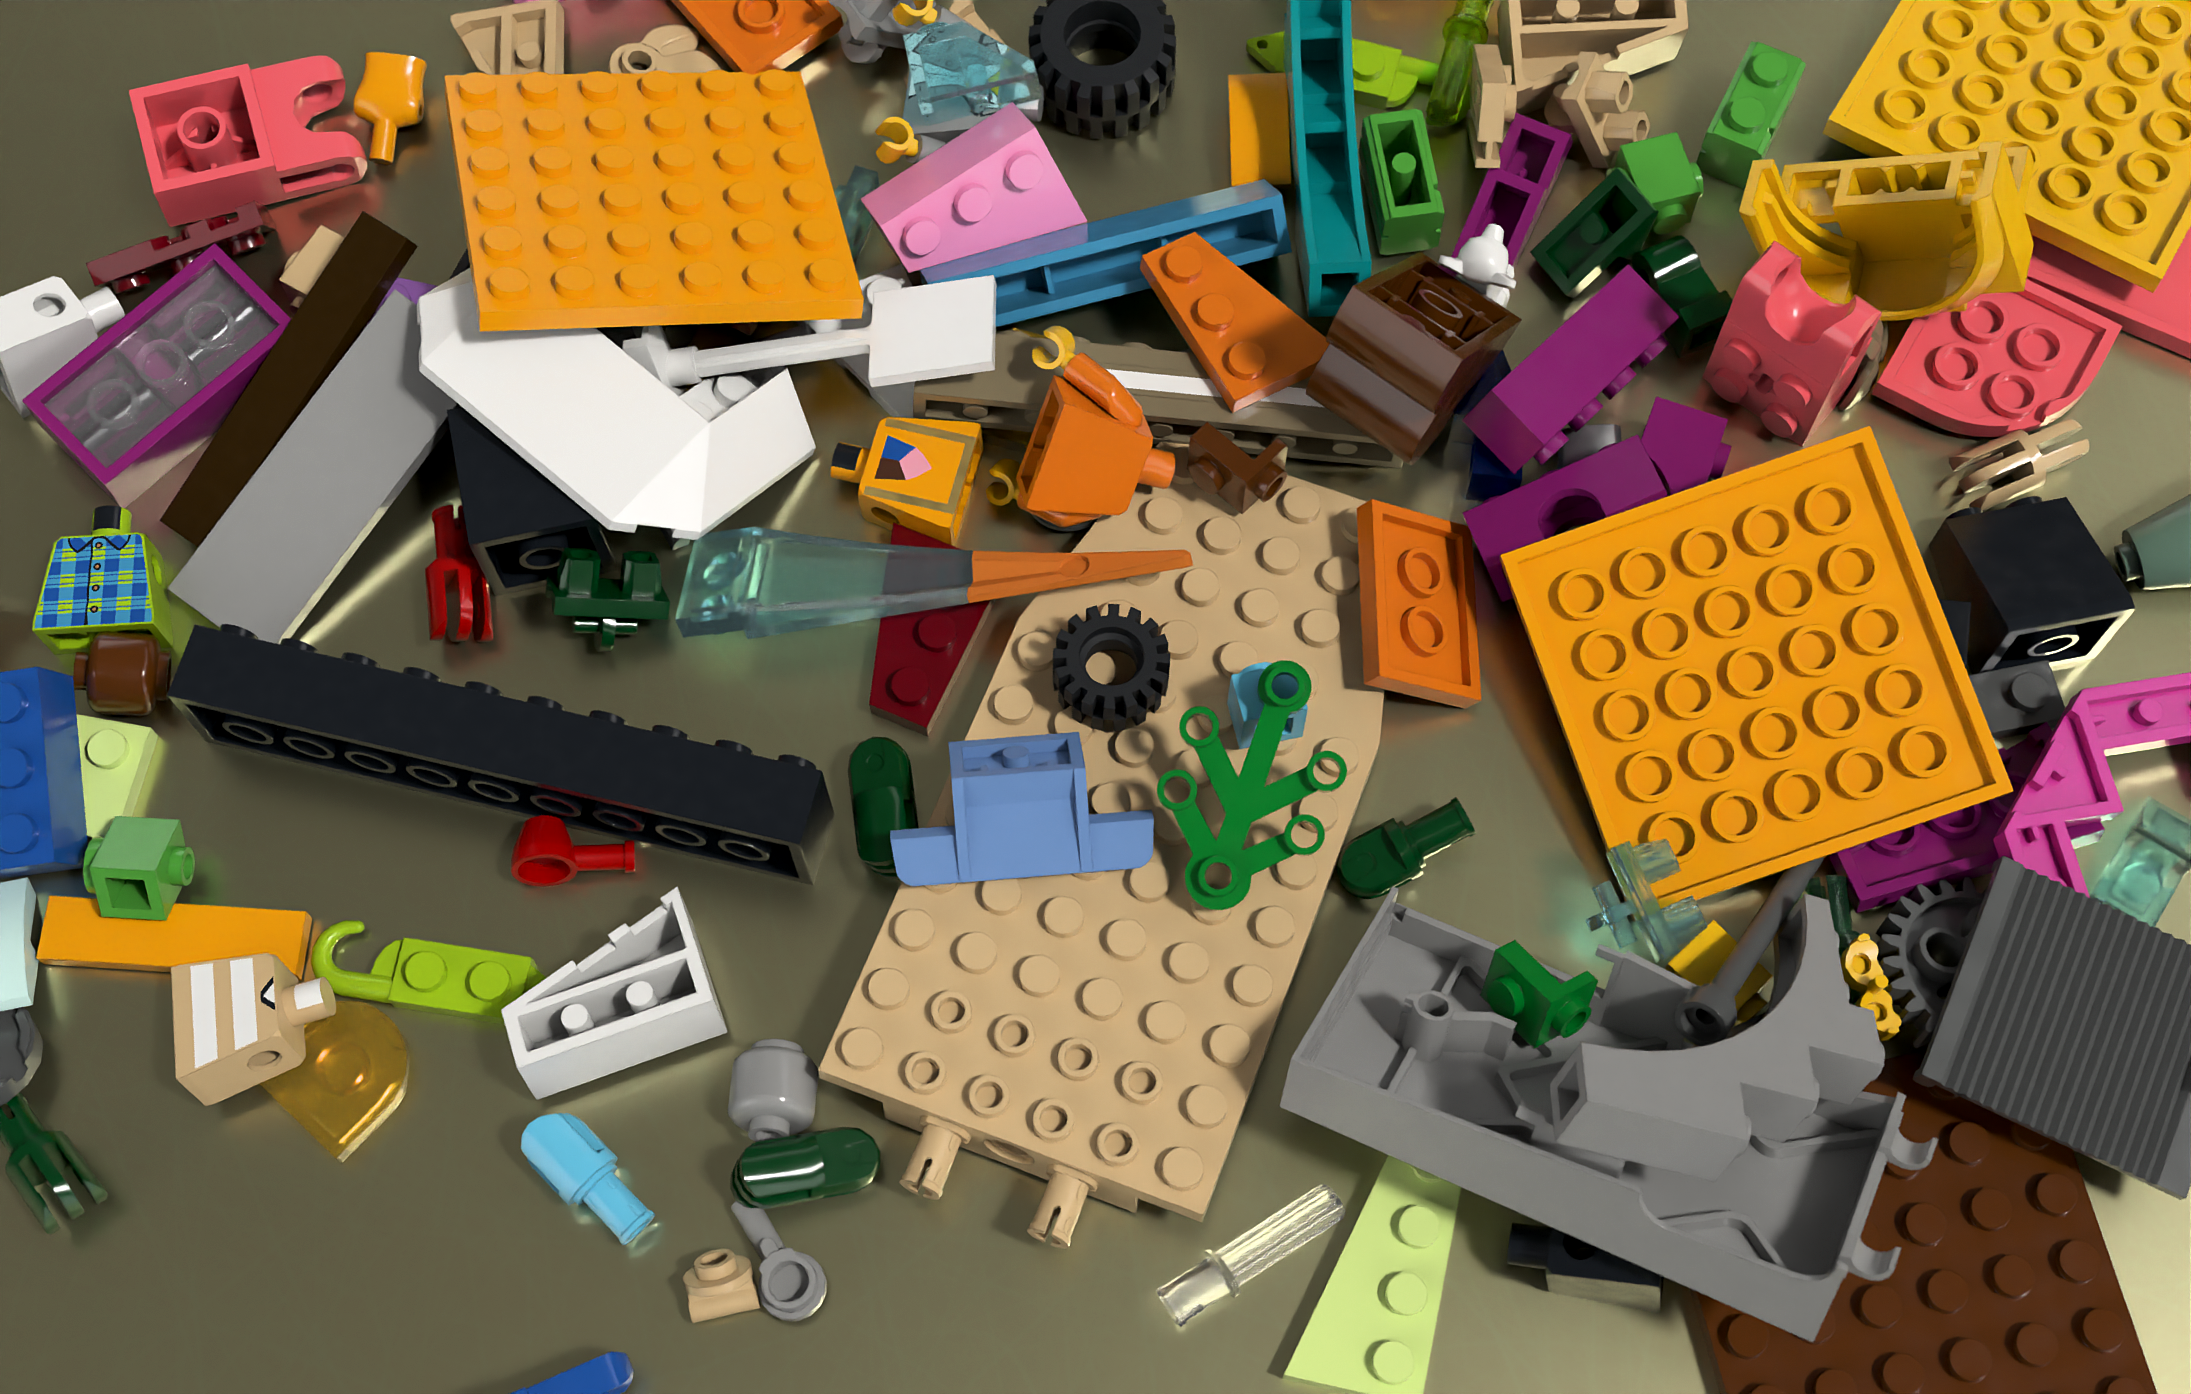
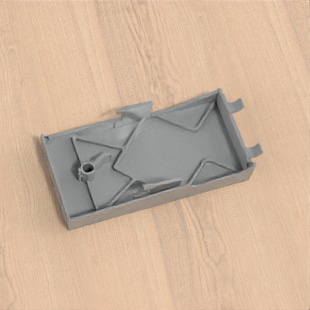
M1394 886L1290 1060L1280 1102L1281 1108L1811 1342L1814 1341L1843 1278L1845 1279L1847 1272L1868 1280L1878 1281L1888 1278L1894 1271L1901 1248L1896 1246L1891 1251L1878 1252L1867 1247L1860 1238L1886 1162L1908 1170H1920L1931 1162L1938 1139L1933 1137L1926 1143H1915L1904 1138L1898 1128L1904 1114L1901 1110L1907 1095L1898 1092L1895 1098L1862 1091L1850 1105L1819 1098L1812 1115L1804 1118L1784 1143L1751 1135L1744 1153L1741 1156L1735 1157L1715 1182L1555 1143L1550 1083L1580 1042L1616 1049L1640 1051L1688 1049L1694 1045L1683 1041L1684 1036L1675 1025L1674 1013L1687 992L1697 985L1628 950L1626 954L1599 944L1595 955L1613 962L1614 965L1606 989L1596 986L1589 1005L1591 1015L1588 1021L1572 1036L1567 1038L1558 1036L1534 1049L1515 1030L1517 1022L1496 1014L1480 996L1495 949L1501 946L1396 903L1399 888ZM1540 963L1560 983L1573 978L1569 974Z

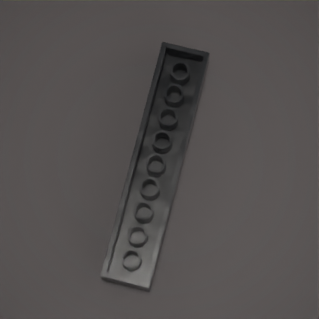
M222 624L219 630L194 625L167 694L206 742L526 818L540 815L554 816L560 818L568 828L623 841L634 840L636 844L813 886L835 815L823 772L817 770L815 764L809 760L798 756L783 754L779 755L777 760L753 755V751L747 746L730 740H717L714 745L690 740L688 734L670 726L655 725L651 731L628 726V723L623 718L609 712L594 710L590 712L589 716L565 711V707L560 703L541 696H529L526 702L504 697L503 693L495 687L481 682L469 681L466 682L465 687L444 683L437 675L416 667H405L403 673L380 668L376 661L356 653H343L341 658L319 654L315 647L296 639L283 638L280 644L259 640L251 631L231 624Z

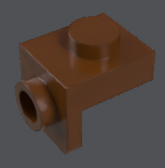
M1206 422L1190 437L1187 470L1190 472L1194 482L1203 491L1210 495L1218 494L1233 508L1243 514L1258 499L1262 502L1271 499L1284 484L1287 478L1285 464L1288 446L1277 438L1253 460L1211 424Z

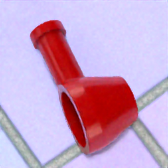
M549 815L534 816L524 822L514 845L511 857V874L521 883L546 887L568 882L575 877L577 871L625 870V873H635L634 840L624 841L625 844L574 845L565 823L560 818Z

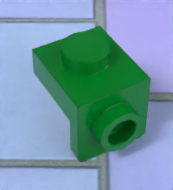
M1513 940L1495 949L1480 996L1496 1014L1517 1022L1515 1030L1535 1049L1558 1036L1563 1038L1570 1037L1585 1025L1591 1015L1589 1005L1598 980L1589 971H1585L1560 983L1516 940Z

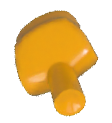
M367 52L365 54V70L363 79L354 97V113L358 118L374 125L369 161L381 165H392L398 128L417 125L422 121L424 113L423 83L427 67L424 60L412 56L384 52Z

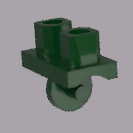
M583 548L563 549L557 576H547L545 594L547 598H551L554 615L573 616V633H594L595 648L598 652L612 651L615 634L636 635L638 628L637 619L668 620L670 600L662 587L660 562L655 553L645 551H628L623 553L620 579L599 578L601 558L598 552Z

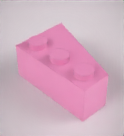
M1013 102L860 199L887 244L908 273L1088 222L1036 127Z

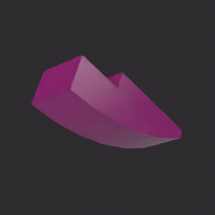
M1515 113L1514 122H1511L1499 150L1500 168L1488 169L1451 257L1457 258L1460 249L1469 238L1481 236L1488 224L1495 223L1504 230L1503 244L1508 250V263L1515 269L1573 143L1571 134ZM1449 270L1450 272H1452V273L1455 274L1456 276L1458 275V273H1456V272H1454V271H1452V270Z

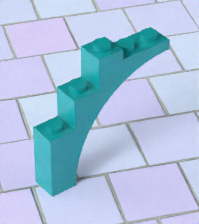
M1287 0V13H1284V70L1290 97V159L1296 187L1295 243L1308 317L1336 316L1352 286L1371 277L1372 266L1364 218L1357 149L1351 0Z

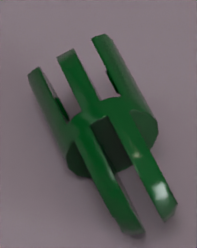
M873 736L857 745L850 755L848 764L857 852L859 857L876 874L889 880H900L896 873L890 830L919 828L912 768L906 751L897 742L887 737Z
M838 1127L756 1142L747 1147L737 1160L730 1176V1189L735 1199L746 1208L759 1207L761 1209H770L855 1193L867 1187L877 1175L880 1168V1149L871 1135L860 1128Z

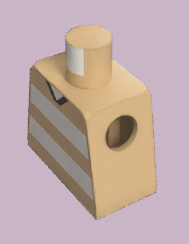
M268 953L171 967L176 1079L205 1106H209L301 1065L306 1057L304 1024L333 1016L336 1013V1000L329 981L325 977H320L299 983L298 978L276 955Z

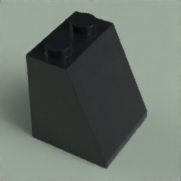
M463 407L447 410L469 546L495 596L546 586L547 576H557V570L563 549L583 548L598 552L601 558L599 574L618 570L615 556L603 526L598 520Z
M2030 496L2016 500L2004 509L1982 512L1981 508L1971 507L1956 511L1946 517L1929 544L1946 600L1971 602L1967 663L1971 675L2048 660L2051 667L2093 659L2136 609L2131 595L2067 497L2042 501V498L2039 496Z

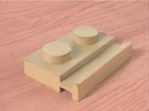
M1474 44L1469 95V104L1473 118H1467V130L1475 168H1500V155L1496 142H1502L1504 121L1514 122L1517 89L1516 85H1511V65L1502 64L1498 45Z

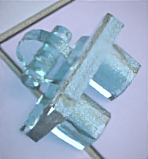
M1667 839L1643 843L1633 848L1628 841L1611 848L1610 852L1605 854L1627 901L1620 903L1610 880L1593 887L1592 890L1602 912L1585 920L1590 932L1609 925L1619 949L1638 941L1627 918L1633 915L1655 963L1679 953V945L1688 942L1707 928L1706 921L1693 896L1660 909L1652 892L1651 884L1681 871Z

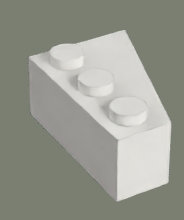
M675 887L661 897L662 905L630 928L624 923L608 934L610 942L576 965L571 960L501 1010L516 1067L536 1100L728 1033L693 921L678 887Z

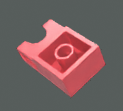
M310 56L250 70L247 63L128 90L153 191L169 227L237 212L236 207L252 201L268 205L344 187L361 180L367 170V159L364 149L353 135L345 131L312 132L305 128L312 117L339 106L344 98L345 78L342 68L328 56Z
M1774 240L1742 278L1702 378L1711 384L1713 390L1720 397L1732 403H1739L1761 418L1765 427L1772 433L1783 438H1789L1803 447L1844 397L1873 339L1871 335L1882 312L1856 294L1847 304L1833 303L1820 297L1807 285L1801 275L1802 258Z

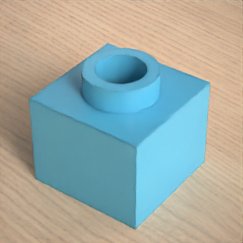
M1270 662L1256 663L1244 668L1238 674L1231 675L1227 705L1239 749L1250 747L1264 707L1258 697V681L1264 669L1272 664ZM1280 675L1273 680L1272 690L1279 698L1288 699L1296 694L1298 685L1293 677ZM1307 704L1299 712L1289 715L1280 741L1303 736L1308 711Z

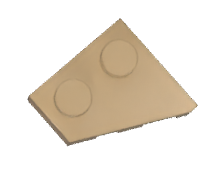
M536 0L451 14V24L462 39L481 73L488 75L528 74L530 72L564 74V9L558 0Z

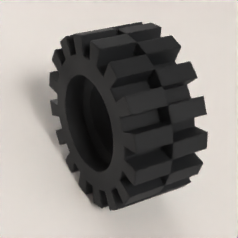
M1108 604V615L1100 616L1097 605L1086 608V621L1084 622L1075 614L1068 620V632L1063 629L1060 630L1056 637V648H1053L1054 691H1058V702L1064 710L1072 706V718L1079 723H1082L1086 715L1092 717L1091 728L1102 731L1104 720H1113L1114 731L1125 730L1126 718L1129 717L1132 718L1136 726L1145 722L1147 709L1154 714L1161 706V697L1166 696L1169 681L1170 653H1168V641L1165 634L1157 636L1158 624L1151 617L1144 624H1141V611L1130 607L1127 617L1119 616L1120 604ZM1104 650L1120 651L1133 659L1136 665V672L1126 683L1119 685L1101 684L1094 681L1086 670L1089 658L1093 654Z

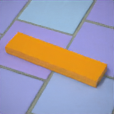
M49 895L36 959L44 965L171 972V967L182 964L268 953L276 955L298 980L302 981L312 917L307 911L174 903L166 921L102 917L97 898Z

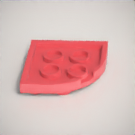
M2026 279L2024 292L1980 294L1968 302L1966 311L1942 312L1913 318L1871 394L1928 423L1959 434L1978 437H2001L2020 429L2030 432L2050 424L2063 416L2079 401L2100 370L2123 326Z

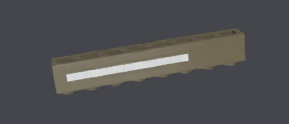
M1006 330L997 333L995 337V370L915 381L913 418L974 422L981 424L982 428L1033 432L1053 375L1063 377L1064 370L1060 366L1054 369L1038 367L1033 361L1032 350L1041 346L1051 355L1058 356V345L1051 339L1030 337L1026 333L1016 330ZM1073 336L1075 340L1074 354L1077 355L1082 352L1113 374L1141 404L1143 414L1153 435V444L1158 445L1160 442L1189 444L1190 437L1208 422L1248 454H1261L1273 441L1279 438L1288 446L1287 457L1392 468H1401L1404 461L1306 395V388L1311 376L1232 413L1191 349L1181 352L1157 350L1137 342L1124 343L1120 346L1091 343L1085 338Z

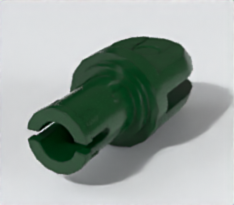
M1457 797L1406 826L1402 820L1396 823L1394 818H1391L1352 839L1342 848L1337 860L1336 869L1342 886L1350 894L1363 899L1384 896L1390 892L1393 886L1399 888L1422 876L1423 871L1421 868L1426 866L1424 859L1468 836L1475 835L1474 827Z

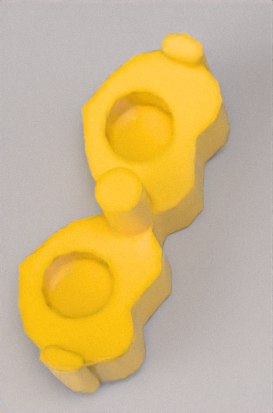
M1863 933L1849 944V947L1843 951L1840 958L1844 982L1851 989L1861 994L1860 998L1855 1002V1006L1874 1010L1879 1040L1886 1041L1900 1031L1899 1027L1902 1021L1900 1016L1893 1011L1892 997L1887 991L1883 990L1888 985V979L1883 975L1884 971L1877 961L1878 946L1874 941L1870 940L1869 934Z

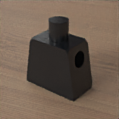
M1512 1223L1507 1263L1546 1269L1549 1292L1660 1313L1664 1276L1553 1227ZM1578 1248H1588L1595 1252L1591 1257L1584 1260L1574 1259L1570 1256Z

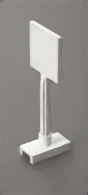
M994 275L873 292L872 321L869 326L863 328L698 350L696 346L671 349L661 325L632 326L637 338L623 340L622 350L678 396L688 391L686 385L701 383L703 377L870 353L868 380L871 388L995 370L996 280Z

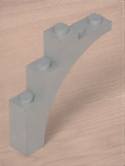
M1804 894L1788 914L1773 938L1775 956L1774 982L1766 1013L1761 1021L1738 1035L1706 1046L1670 1051L1616 1049L1580 1042L1550 1083L1555 1143L1715 1182L1734 1158L1744 1153L1751 1135L1784 1143L1804 1118L1812 1115L1819 1098L1850 1105L1868 1083L1874 1081L1879 1076L1884 1066L1885 1050L1879 1040L1874 1010L1848 1003L1849 987L1844 982L1838 951L1839 935L1834 930L1829 900Z

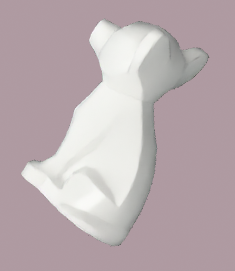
M1493 223L1487 225L1481 236L1469 238L1460 249L1457 258L1440 255L1438 263L1458 273L1457 276L1506 308L1510 297L1509 289H1515L1517 282L1513 279L1515 276L1514 267L1508 263V250L1503 244L1504 230L1501 226Z

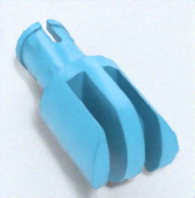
M555 1113L540 1116L528 1124L522 1134V1152L527 1156L531 1167L568 1205L573 1203L580 1205L585 1202L619 1238L622 1245L632 1241L655 1217L654 1212L648 1210L614 1174L617 1170L615 1165L618 1160L617 1156L580 1118L569 1113Z

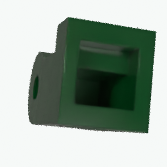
M1677 235L1636 252L1632 257V268L1679 316L1663 332L1678 358L1680 359L1715 344L1733 300L1726 290L1718 292L1701 266L1698 254L1689 240L1682 235ZM1704 329L1701 333L1695 334V332Z

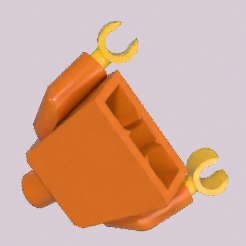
M1051 326L1044 330V335L1058 345L1059 355H1051L1045 348L1038 346L1032 350L1033 361L1038 367L1043 369H1054L1060 366L1064 370L1063 377L1053 375L1021 465L1013 459L1005 458L999 460L989 470L993 477H999L1007 483L1006 486L1000 482H993L986 489V496L989 502L1002 506L1008 504L1014 498L1017 500V505L1020 509L1058 527L1067 528L1100 518L1102 515H1121L1126 512L1137 483L1167 489L1175 471V455L1172 452L1151 448L1153 435L1143 414L1141 404L1113 374L1082 352L1077 355L1074 354L1075 340L1066 328Z

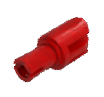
M453 505L441 506L432 512L436 559L425 568L430 641H441L447 625V633L452 642H465L469 638L473 622L474 640L476 642L488 643L493 640L490 588L469 546L463 506L459 505L458 518H454Z

